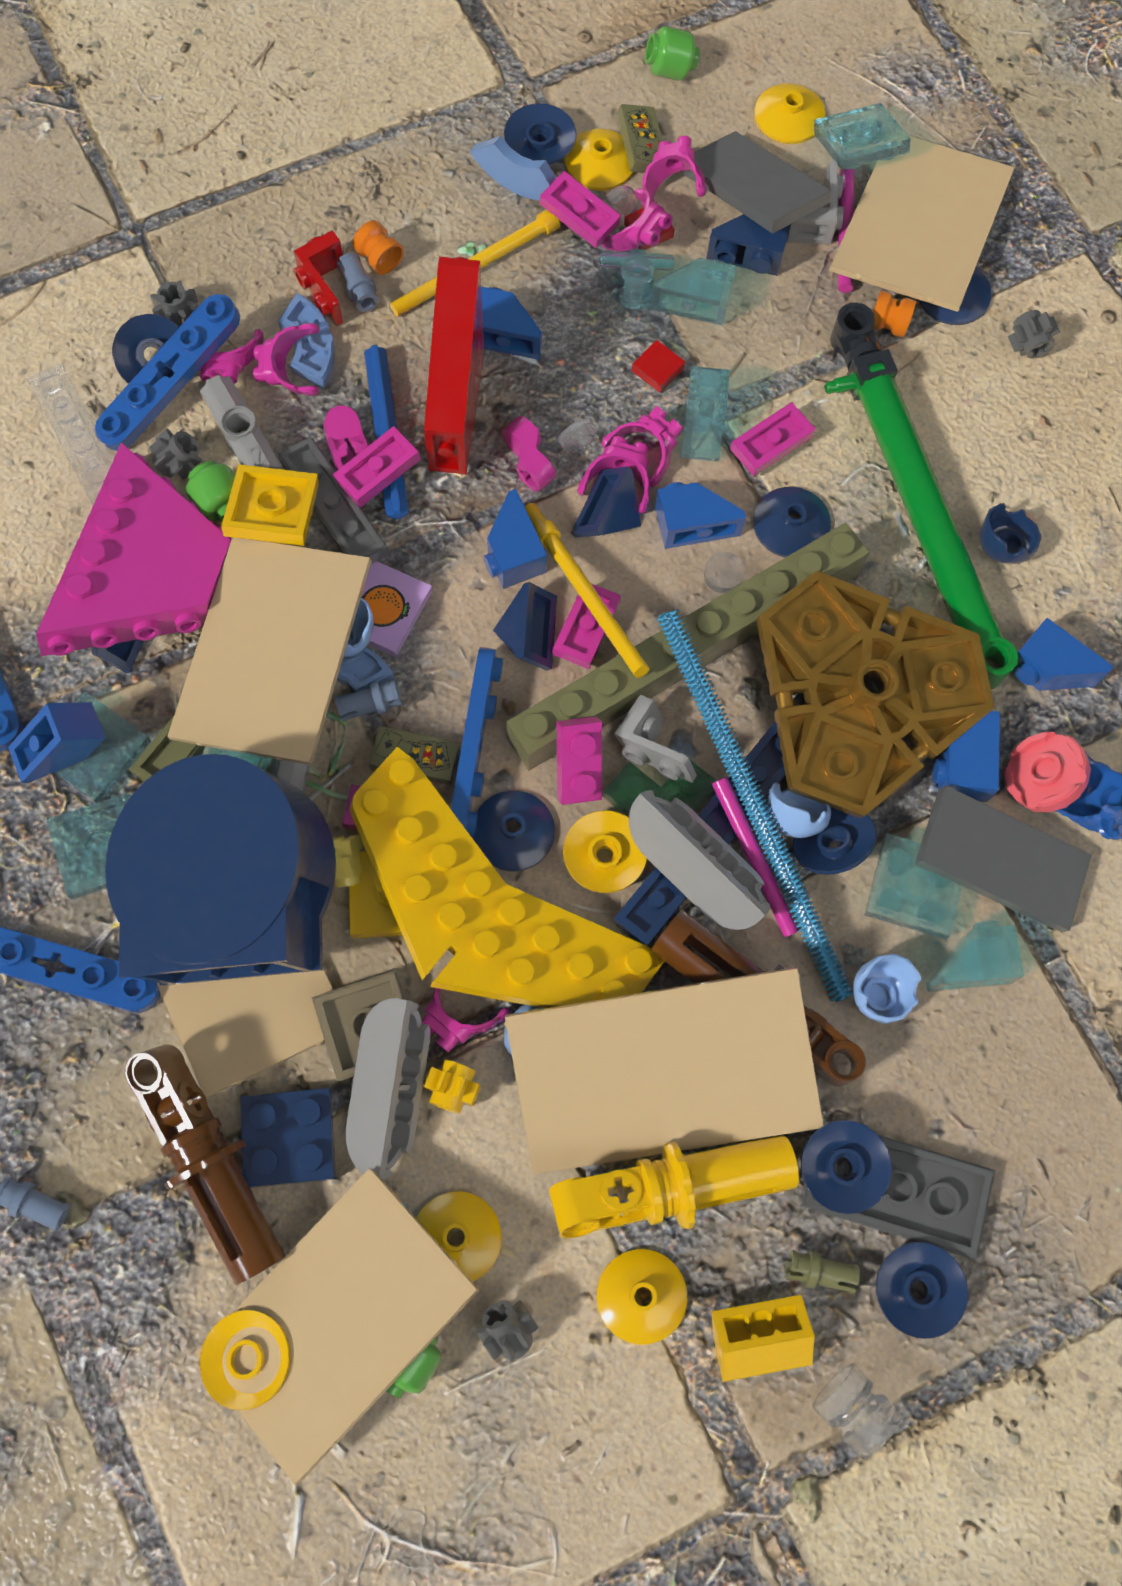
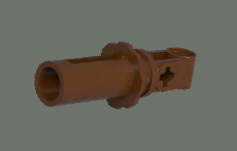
M681 910L672 920L651 950L694 984L726 979V977L685 947L686 943L730 977L767 972V970H761L684 910ZM780 964L775 968V970L784 969ZM804 1005L807 1029L810 1031L809 1041L815 1074L826 1083L838 1087L847 1085L861 1076L866 1066V1058L862 1049L837 1031L823 1016ZM834 1053H841L849 1059L851 1063L849 1075H842L833 1068L832 1056Z
M164 1044L133 1055L126 1065V1080L140 1102L150 1128L156 1133L162 1145L160 1151L163 1157L168 1156L171 1159L170 1162L174 1165L176 1172L164 1185L169 1190L183 1183L235 1285H239L285 1257L277 1238L233 1156L234 1153L246 1147L244 1140L227 1143L226 1139H224L223 1133L220 1132L222 1123L219 1117L214 1118L205 1094L195 1082L184 1056L178 1048L173 1045ZM154 1064L157 1067L158 1075L154 1070ZM192 1100V1104L189 1105L187 1101ZM165 1113L166 1117L161 1118V1114Z

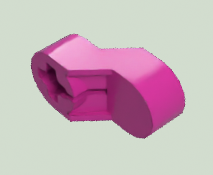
M341 405L335 406L327 412L323 423L324 433L337 471L368 447L362 432L359 418L352 408Z
M521 415L516 417L502 429V437L507 446L519 457V463L516 465L519 479L531 490L540 492L556 478V471L550 461L538 450V446L541 443L539 429L527 418Z

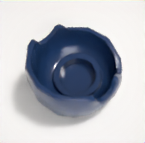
M1000 503L988 510L979 538L982 549L990 558L1001 563L1021 564L1030 560L1036 554L1042 536L1038 525L1026 516L1025 510L1020 509L1016 512H1009L1006 510L1005 503Z

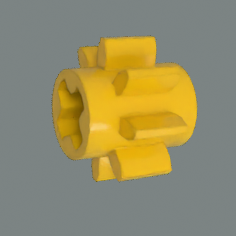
M444 1060L441 1070L431 1067L424 1084L425 1090L432 1092L429 1103L456 1114L461 1113L464 1104L474 1107L480 1090V1084L472 1082L476 1071L449 1060Z

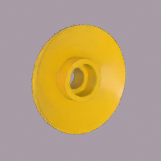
M783 83L768 88L759 96L755 106V121L760 130L769 138L780 143L799 144L806 142L820 132L825 121V107L819 96L809 88L798 84Z
M591 129L578 134L574 148L565 158V167L568 174L584 187L591 190L606 191L618 188L626 183L634 173L630 172L622 135L609 129Z
M596 811L581 817L571 826L564 840L563 858L569 874L579 885L593 892L614 893L629 887L640 877L646 865L647 858L641 853L632 838L629 818L618 812ZM600 850H608L612 854V859L608 862H602L597 858L596 854Z
M447 1192L433 1198L419 1212L416 1219L444 1251L456 1261L459 1268L472 1282L485 1275L494 1265L501 1249L502 1232L494 1210L483 1199L468 1192ZM454 1228L461 1229L465 1234L463 1244L458 1247L451 1246L447 1240L448 1233Z
M635 1249L618 1255L606 1266L598 1282L596 1300L600 1316L613 1334L629 1343L647 1345L665 1339L677 1329L687 1307V1288L680 1270L670 1259L656 1251ZM641 1287L649 1289L652 1295L650 1303L646 1306H640L635 1301V1292Z
M254 1310L237 1311L221 1319L207 1335L200 1355V1373L207 1392L217 1403L233 1410H250L270 1401L284 1384L290 1366V1346L283 1328L271 1316ZM249 1327H259L270 1332L278 1342L281 1352L280 1368L275 1379L268 1387L256 1393H243L234 1389L227 1381L223 1371V1354L228 1342L236 1333ZM240 1340L236 1342L228 1351L226 1358L229 1373L240 1380L254 1378L259 1374L264 1364V1352L261 1346L253 1340ZM249 1345L257 1353V1364L250 1373L244 1375L236 1370L234 1357L240 1347Z

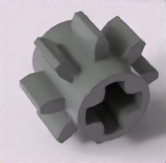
M178 280V282L161 283L157 294H151L150 296L154 305L152 309L153 314L166 317L179 327L198 307V298L194 288L185 291L181 280Z
M1031 310L1023 313L1014 321L1013 330L1015 333L1009 335L1008 339L1014 352L1019 351L1021 356L1027 355L1028 358L1034 359L1047 354L1053 349L1055 345L1053 336L1060 333L1054 316L1049 317L1047 312L1041 314L1039 310Z
M168 428L155 438L156 442L149 447V450L153 452L152 462L159 473L169 478L178 473L185 480L189 473L202 461L198 456L199 446L197 441L190 434L181 430L173 435Z
M501 1300L491 1304L485 1310L481 1319L484 1327L478 1329L476 1333L493 1360L497 1359L501 1354L506 1359L514 1360L522 1357L529 1351L533 1343L531 1333L538 1330V1326L521 1300L515 1303L514 1306L509 1301Z

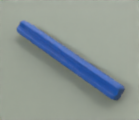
M371 345V348L365 350L364 358L375 439L377 440L393 426L397 429L387 351L383 347H378V345ZM403 473L382 490L385 513L388 518H395V520H400L409 513Z

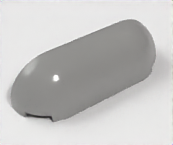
M652 790L644 791L638 795L630 809L629 828L632 838L641 853L714 923L733 930L747 929L757 924L770 908V903L765 902L760 890L764 885V881L759 874L689 806L678 798H674L672 802L655 797Z
M390 998L378 1003L369 1012L363 1023L346 1123V1144L353 1164L362 1174L369 1168L373 1169L382 1180H386L393 1175L390 1169L396 1164L402 1152L409 1154L413 1146L430 1043L429 1025L422 1023L420 1013L417 1010L419 1005L413 1001L399 998Z

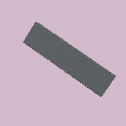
M312 436L277 454L285 470L318 474L319 486L313 511L341 553L370 557L371 564L389 555L388 546L363 510L335 481L333 474L336 471Z

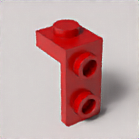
M331 230L322 236L312 238L307 244L294 250L297 267L293 271L300 286L304 290L307 288L311 290L314 295V303L324 317L329 315L334 324L338 326L343 323L340 303L322 278L323 275L338 268L337 262H340L339 258L343 256L341 242L334 231Z

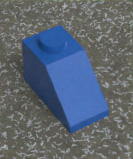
M481 286L484 349L540 360L542 354V331L514 293L497 287L487 288Z
M671 483L664 488L658 489L655 510L665 549L741 536L746 519L744 510L699 483Z
M516 489L508 491L487 537L488 554L483 555L491 578L497 576L503 589L547 573V553Z
M1046 618L1017 653V665L1012 671L1022 683L1033 686L1039 691L1095 687L1114 666L1049 618Z
M92 702L47 703L8 748L21 783H29L86 760L106 737Z
M991 711L954 741L939 759L935 760L932 780L933 783L938 784V790L948 786L979 802H988L999 790L1000 712Z

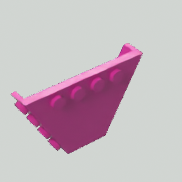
M123 443L119 446L36 633L41 657L47 655L63 656L76 650L92 647L107 648L116 643L137 639L146 641L160 635L176 632L191 633L204 626L232 539L231 537L223 536L222 526H215L199 512L193 501H187L177 492L175 486L168 478L157 475L149 467V464L141 454L133 453Z

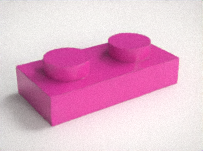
M565 171L540 195V205L595 248L620 224L621 215Z
M791 402L733 440L730 450L755 477L813 438L816 428Z
M393 426L337 470L333 476L337 484L361 508L419 462L421 458L419 452Z
M592 584L614 616L621 602V595ZM579 594L553 647V655L590 670L606 634Z
M597 716L556 721L557 799L562 805L602 800V721Z

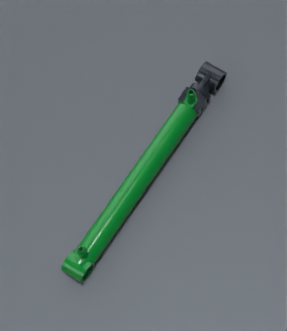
M858 302L848 303L839 310L830 337L831 346L843 356L848 373L846 376L826 382L824 390L827 394L850 391L854 401H861L952 623L979 634L984 660L991 659L999 667L998 669L993 668L985 661L990 688L995 689L1003 683L1017 665V650L1012 643L1004 639L896 384L895 377L898 370L889 349H881L873 331L874 313L865 304Z

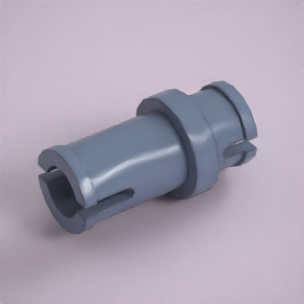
M344 254L339 258L340 262H337V266L347 284L346 293L348 298L355 302L358 311L368 312L377 306L376 303L379 302V298L375 293L376 285L374 280L367 276L358 254Z
M395 680L382 685L377 681L370 683V688L342 696H335L342 722L376 711L381 715L387 713V708L402 706Z
M10 1176L3 1180L0 1185V1206L8 1209V1215L19 1218L22 1215L51 1228L54 1232L60 1229L69 1213L71 1204L64 1203L35 1190L36 1184L29 1181L20 1183L13 1180Z

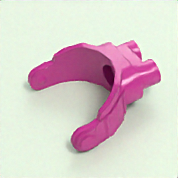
M680 136L675 143L669 141L659 143L658 152L653 156V162L647 166L642 185L643 189L647 190L653 198L658 187L665 179L678 171L685 170L694 172L696 176L697 195L699 197L706 195L705 177L695 162V152L691 148L692 140L690 137ZM642 202L643 208L646 207V203Z
M638 188L634 191V196L641 202L646 203L642 215L621 232L611 235L609 238L607 237L600 245L605 249L620 252L633 250L638 246H645L646 244L654 247L660 240V232L663 229L667 230L671 226L673 221L672 215L665 213L664 208L656 204L653 196L647 190Z
M308 323L300 326H290L278 332L274 338L265 340L264 344L255 345L253 352L254 357L258 360V366L253 369L254 379L257 382L267 381L269 385H282L299 395L303 394L311 397L318 395V387H298L292 385L287 377L285 367L287 354L293 344L306 335L319 333L318 325Z
M256 329L254 339L233 351L215 352L201 368L200 379L206 382V380L217 375L222 377L230 376L234 384L237 383L238 374L242 373L244 367L249 365L255 358L254 346L263 343V331Z
M655 406L648 416L643 414L636 422H629L618 426L610 434H607L601 442L602 447L605 449V447L610 446L614 436L622 437L634 432L649 433L658 438L662 449V459L659 468L649 480V486L653 488L663 479L662 477L669 469L671 452L678 444L675 439L684 429L674 419L668 423L665 420L667 414L658 406Z
M614 436L610 446L605 447L602 455L589 465L578 485V494L584 496L588 483L601 470L628 466L633 471L634 478L642 487L643 499L639 504V513H645L649 505L648 496L650 492L646 471L648 466V459L646 458L648 446L640 442L629 445L623 437Z
M434 988L433 999L424 1009L427 1014L422 1019V1023L429 1025L430 1036L433 1033L439 1036L436 1043L449 1053L458 1042L464 1044L472 1035L494 1029L496 1025L505 1021V1015H510L511 1011L506 1006L498 1012L494 1019L480 1025L461 1024L450 1018L444 1011L440 1001L441 989Z

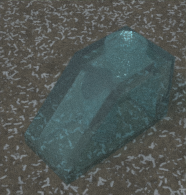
M699 258L655 280L651 310L723 326L737 266L726 264L720 260Z
M691 366L686 393L681 458L719 462L727 408L730 370Z
M996 920L973 924V929L960 938L926 983L927 991L1008 985L1024 977L1015 925L1000 927L999 921Z

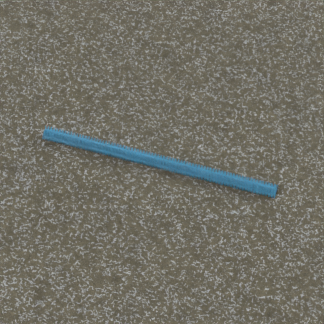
M680 610L665 612L659 615L657 620L661 622L659 626L663 627L661 629L665 632L663 635L667 636V641H670L668 645L672 646L670 650H674L672 654L676 655L674 659L678 660L677 664H680L679 669H682L680 672L685 674L683 678L686 679L685 683H689L687 687L691 688L689 692L693 693L691 696L695 697L694 702H698L695 705L700 707L698 711H702L700 716H704L702 718L703 721H706L704 725L708 726L706 729L710 730L709 735H713L711 739L715 740L713 744H717L715 749H719L717 753L721 754L719 758L723 759L721 762L726 764L724 768H728L726 773H730L728 775L729 778H732L730 782L734 783L732 786L737 788L734 791L739 792L737 797H741L739 799L740 802H743L741 806H745L743 810L748 812L745 815L750 817L748 821H752L750 823L751 826H754L752 830H757L754 834L759 835L756 839L761 840L759 842V845H763L761 850H765L763 854H768L765 859H770L767 863L772 864L770 869H774L772 874H777L774 877L779 879L776 883H782L779 888H784L781 893H786L783 898H788L785 903H790L787 907L793 908L790 910V913L795 912L792 918L798 917L794 922H800L796 927H802L799 932H804L801 937H807L803 942H809L805 946L811 947L807 950L808 952L813 951L810 957L815 956L812 962L818 961L814 966H820V968L816 971H822L819 977L825 976L821 981H827L823 986H829L826 991H831L828 996H834L830 1001L840 1002L853 994V990H850L852 986L847 985L849 980L845 981L847 975L843 976L845 971H841L842 965H838L840 960L836 961L838 956H834L836 951H832L833 945L829 946L831 940L827 941L829 936H825L827 932L822 931L824 926H819L822 924V921H817L820 916H815L818 912L813 911L815 909V906H811L813 901L809 902L811 897L806 896L809 892H803L806 886L801 887L804 881L799 882L802 877H797L800 873L795 872L797 867H792L795 865V862L789 863L793 857L787 858L791 853H785L788 847L783 848L786 843H781L784 838H779L782 833H777L780 830L779 828L774 829L777 826V823L772 824L775 818L769 819L773 814H767L771 809H765L769 806L768 804L763 805L766 802V799L761 800L764 794L758 795L762 790H756L760 785H754L757 780L752 781L755 775L750 776L753 770L747 771L751 766H745L749 761L743 762L746 756L741 757L744 751L739 752L742 746L736 747L740 743L734 742L738 737L732 738L736 733H730V731L734 728H728L731 722L725 723L729 720V717L723 718L727 713L721 714L725 709H719V707L723 704L717 705L720 699L715 700V697L718 694H712L716 689L710 690L714 686L708 685L712 680L706 681L709 675L704 676L707 670L702 672L705 665L699 666L703 661H697L701 656L695 657L699 652L694 653L693 651L696 647L691 648L694 642L689 643L692 637L687 639L690 632L684 633L688 630V628H682L686 623L680 624L684 619L678 620L681 614L676 615V613Z

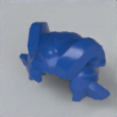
M1088 755L1091 767L1088 785L1077 800L1066 808L1054 812L1061 813L1062 816L1068 817L1090 831L1100 832L1103 838L1109 840L1122 839V772L1114 771L1102 762H1095Z

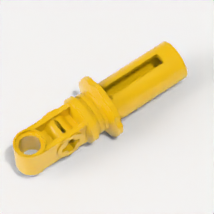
M785 1135L688 1155L681 1153L680 1147L676 1142H669L664 1144L662 1159L651 1162L649 1159H642L636 1162V1167L614 1170L585 1178H569L551 1186L549 1195L559 1234L562 1238H577L594 1231L624 1226L647 1220L650 1225L662 1223L663 1218L675 1216L682 1229H690L695 1226L696 1210L796 1189L799 1182V1172L793 1147ZM619 1199L626 1200V1203H620Z

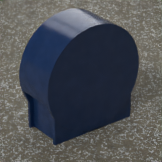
M204 754L187 757L162 768L147 779L133 793L119 814L111 833L106 854L105 876L108 897L113 912L120 923L119 977H133L158 982L161 986L323 971L322 918L329 905L334 888L336 856L329 826L316 804L305 793L290 783L248 761L228 755Z

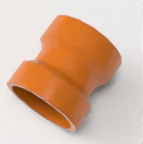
M371 220L362 225L353 237V248L361 257L368 258L369 265L379 275H385L394 270L404 256V247L394 237H388V230L378 220Z
M880 290L873 310L875 317L873 329L880 330L886 328L891 330L893 335L904 338L917 301L904 298L898 302L891 293Z

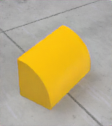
M802 1294L712 1311L714 1343L723 1382L813 1365L815 1336Z

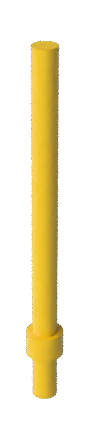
M546 209L536 215V220L468 259L480 261V269L542 233L548 235L560 228L562 221ZM437 276L391 302L390 307L393 313L398 317L435 296Z
M535 503L527 504L525 509L543 547L549 550L636 678L646 675L649 671L648 665L560 540L561 533L553 521L545 518Z

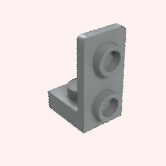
M829 161L823 186L831 190V202L824 205L823 208H819L791 223L787 238L788 243L831 245L834 231L841 229L843 206H837V199H840L842 195L843 176H837V161Z
M640 695L615 732V736L623 749L622 754L634 764L643 765L647 763L656 767L661 774L669 779L678 780V778L693 782L697 774L689 757L653 742L660 734L664 720L655 701Z

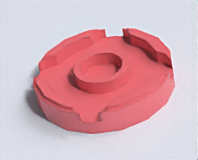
M1041 732L1026 738L1011 752V760L1008 763V767L1005 765L1004 779L1007 790L1021 806L1033 812L1050 813L1066 808L1081 796L1088 785L1091 772L1088 755L1073 737L1056 735L1055 732Z

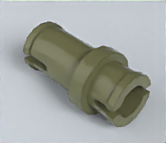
M790 1250L788 1256L792 1260L788 1258L786 1260V1280L801 1281L803 1287L811 1289L819 1285L846 1291L850 1294L856 1292V1286H852V1284L857 1286L859 1284L860 1268L858 1264H848L821 1258L820 1253L809 1250L806 1254Z

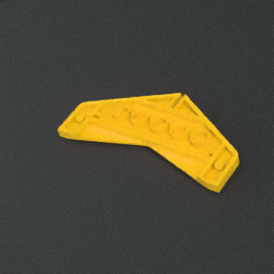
M399 747L394 749L355 793L350 805L351 816L422 981L447 950L454 955L429 987L546 1009L642 993L663 964L664 960L653 953L652 949L648 946L506 884L414 759Z

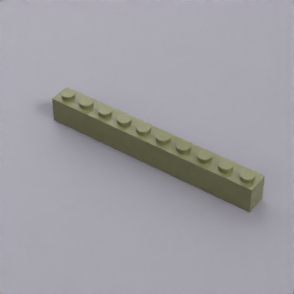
M845 522L683 617L682 619L684 620L680 624L686 623L682 628H688L684 633L690 632L687 639L692 637L689 643L694 642L691 648L696 647L693 652H699L695 657L701 656L697 661H703L699 666H706L758 635L756 619L759 615L816 570L845 582L859 575L869 552L849 525ZM661 630L635 646L649 667L648 673L643 677L636 678L619 655L506 721L507 739L528 771L557 754L556 721L597 716L602 721L603 727L630 711L640 695L652 698L684 679L683 675L685 674L680 672L682 671V669H679L680 664H677L678 660L674 659L676 655L672 654L674 650H670L672 646L668 645L670 641H667V636L663 635L665 632Z

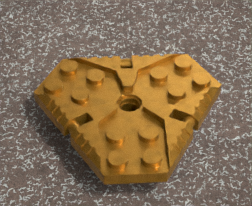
M816 570L759 615L756 622L762 653L764 654L771 697H776L778 706L774 716L777 723L778 737L780 738V748L783 754L782 759L788 790L821 804H827L829 807L862 818L924 767L921 763L927 757L932 759L940 754L995 708L979 634L906 605L900 611L888 607L890 599ZM882 623L893 627L891 634L879 631ZM864 678H869L876 683L878 694L870 692L865 687ZM803 694L805 705L794 706L792 695ZM906 735L915 744L911 750L902 740Z

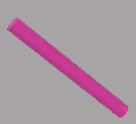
M850 161L842 162L839 170V176H843L842 195L839 199V206H843V222L839 230V246L854 214V164ZM838 274V290L842 293L852 291L853 279Z
M725 777L712 783L750 866L764 881L761 889L767 902L770 903V908L783 936L787 937L798 932L799 927H796L797 923L792 918L790 908L785 903L786 900L783 898L781 889L776 883L777 881L772 874L770 866L728 778Z

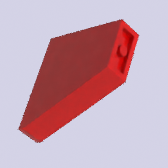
M439 256L424 436L429 471L467 475L484 361L480 261L469 260L464 257L450 258Z

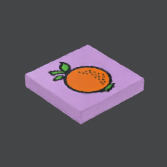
M378 561L371 564L361 598L369 603L374 619V629L368 645L397 657L433 592L432 586Z

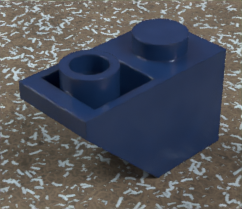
M743 214L712 229L706 259L717 261L723 265H734L750 269L760 274L766 273L777 276L791 224L775 233H771Z

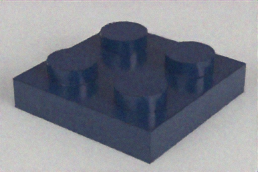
M330 1088L240 1096L242 1140L246 1144V1147L242 1148L243 1175L250 1188L336 1180L332 1091Z

